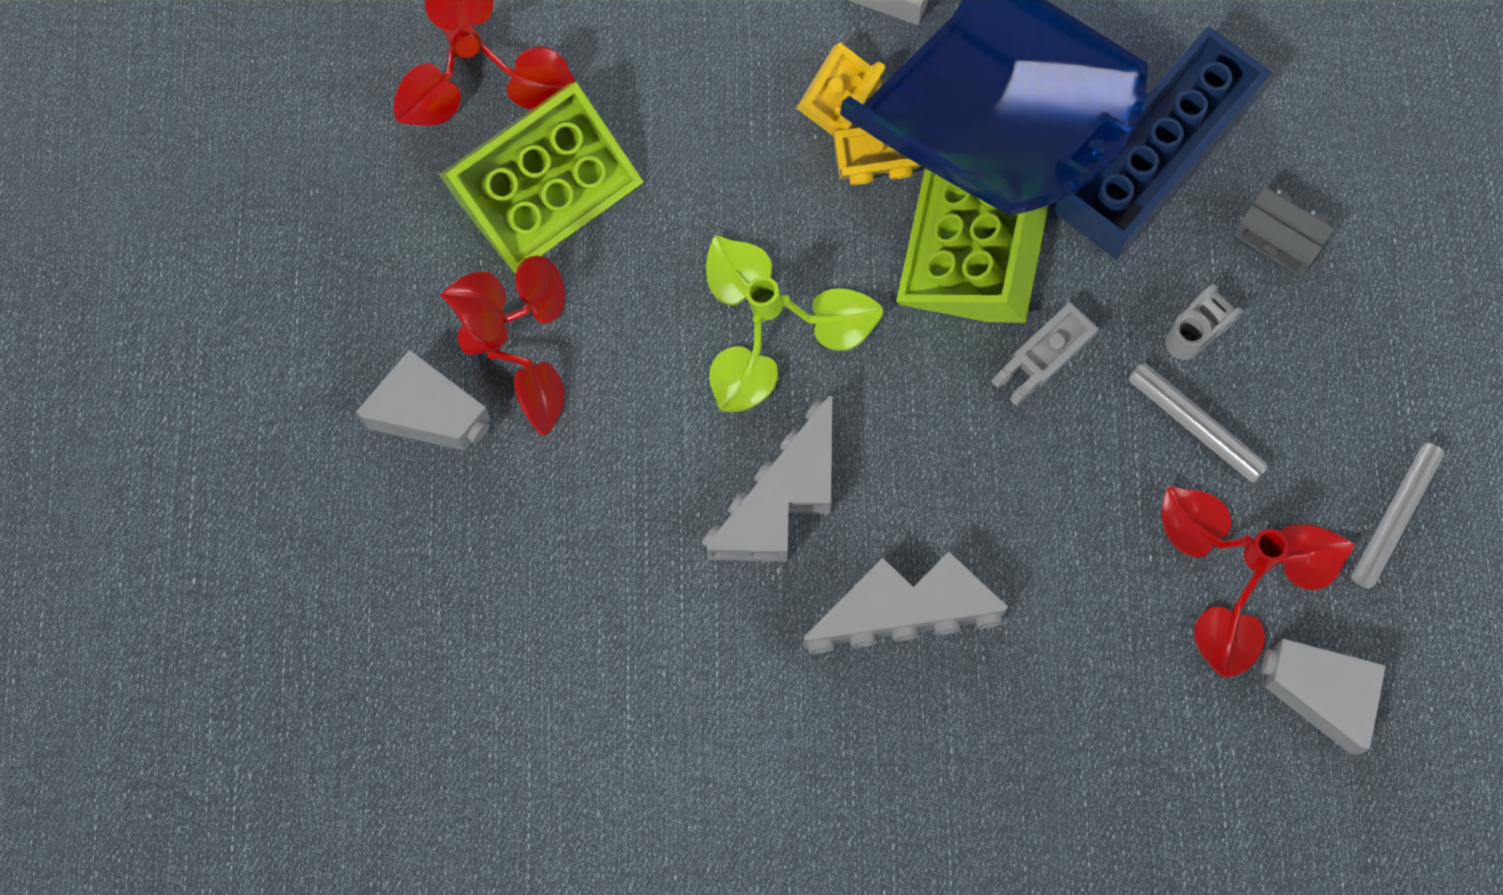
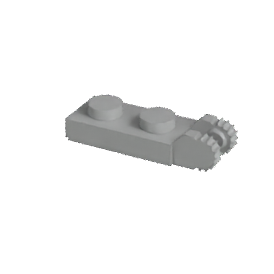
M1069 302L1013 354L1012 360L998 372L991 382L997 388L1006 385L1020 368L1027 373L1030 378L1023 385H1020L1010 398V401L1018 406L1032 394L1038 385L1042 387L1098 334L1100 329L1073 303Z

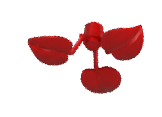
M425 0V10L428 18L438 28L445 30V37L450 46L446 51V70L442 74L439 68L432 63L419 64L409 70L402 78L396 90L393 113L395 120L402 124L434 126L448 121L458 110L461 100L457 85L449 81L453 75L455 58H471L479 51L483 52L504 73L512 76L506 88L508 97L515 104L526 109H533L564 86L576 81L564 58L549 47L534 46L524 50L515 61V69L510 68L489 49L486 43L481 41L474 24L484 23L490 18L493 10V0Z
M535 255L525 258L519 264L515 274L516 290L526 305L508 315L502 310L506 301L504 287L496 276L490 272L478 271L464 275L450 284L440 296L452 307L462 323L458 331V343L465 354L487 353L490 360L501 359L521 364L525 367L518 370L515 374V393L524 414L540 436H546L556 423L564 403V387L558 372L548 362H539L534 366L529 358L500 351L502 345L506 343L508 336L504 324L525 316L531 311L537 322L548 324L556 320L562 312L565 302V289L562 277L555 264L550 261V258Z
M1169 486L1163 497L1161 509L1162 523L1169 541L1176 549L1187 556L1202 558L1211 551L1213 545L1219 549L1243 546L1245 548L1243 553L1244 561L1253 570V575L1235 603L1232 612L1224 607H1212L1200 615L1194 627V639L1199 652L1214 671L1224 678L1235 677L1248 670L1256 662L1263 650L1265 636L1261 622L1253 616L1240 615L1264 573L1271 571L1277 564L1284 563L1285 576L1292 584L1304 590H1320L1330 585L1336 579L1346 559L1354 549V543L1327 529L1306 524L1289 525L1280 532L1274 529H1265L1259 532L1254 539L1250 535H1245L1240 539L1223 541L1221 539L1230 531L1231 517L1229 510L1221 500L1206 492L1181 489L1175 486Z

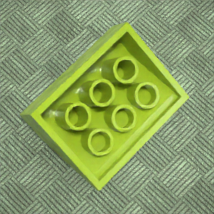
M577 82L564 86L439 174L460 206L514 274H516L519 264L525 258L535 255L542 256L644 183Z
M1038 154L927 157L896 300L899 305L984 322L1026 323L1054 181V175Z

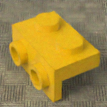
M840 42L833 46L796 109L832 136L834 131L855 128L864 115V111L861 108L866 99H871L881 87L883 80L880 79V76L886 66L880 61L870 66Z
M913 120L833 132L839 179H849L850 185L874 182V175L888 173L890 180L912 177L913 170L918 169L922 165L921 157H918Z

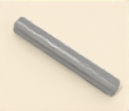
M1141 363L1131 373L1129 381L1250 482L1257 481L1266 471L1268 465L1263 459L1149 365Z
M1430 442L1425 443L1420 448L1351 576L1352 581L1357 585L1370 589L1376 584L1444 457V450Z

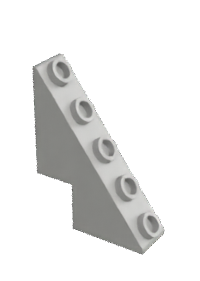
M828 396L825 401L818 398L813 403L805 416L808 419L807 423L799 432L793 429L786 436L780 446L783 452L774 463L770 460L764 463L754 478L757 484L749 494L741 492L728 509L731 516L722 527L719 524H715L709 530L702 541V544L707 547L708 560L787 562L788 513L830 514L833 396Z
M949 551L914 587L882 558L803 637L802 646L805 649L808 648L809 654H820L834 650V644L850 642L851 647L859 648L875 644V638L892 636L893 641H907L917 638L918 632L934 630L935 635H947L960 631L961 625L976 623L978 629L993 628L1002 624L1001 618L1004 616L1008 606Z

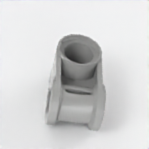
M1215 283L1207 287L1178 316L1168 332L1165 340L1166 348L1175 358L1181 360L1194 358L1216 337H1220L1243 314L1244 311L1240 307L1234 308L1217 292L1219 287ZM1180 331H1189L1194 335L1196 341L1185 339Z

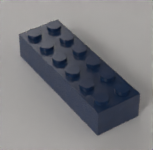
M1207 26L1061 191L1054 213L1115 260H1118L1261 95L1272 72L1210 26Z

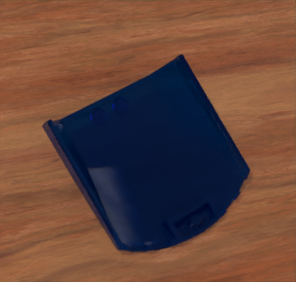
M962 0L954 15L864 104H861L851 96H847L842 101L840 115L927 170L1010 216L1030 212L1070 196L1098 177L1117 158L1132 136L1139 121L1147 95L1145 89L1148 67L1146 61L1047 0Z

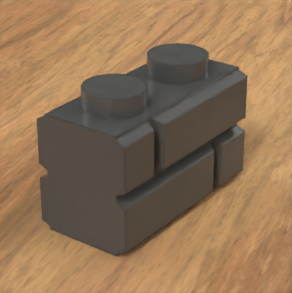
M1264 186L1242 218L1233 236L1298 276L1303 277L1335 228L1328 225V220L1321 213L1314 210L1305 211L1295 205L1292 197L1283 190H1271Z

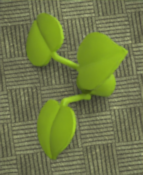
M715 235L712 239L706 262L709 288L717 300L727 305H738L747 298L754 315V348L752 353L744 347L734 346L720 352L712 362L709 380L718 409L724 412H739L753 408L763 402L774 390L778 380L777 364L769 357L759 356L761 352L763 320L776 318L781 313L783 307H787L807 323L816 324L814 334L822 346L834 351H846L857 347L869 336L883 316L882 306L865 294L836 288L826 290L817 295L812 303L815 316L809 315L793 303L788 295L780 294L777 283L771 278V260L763 249L750 243L734 241Z

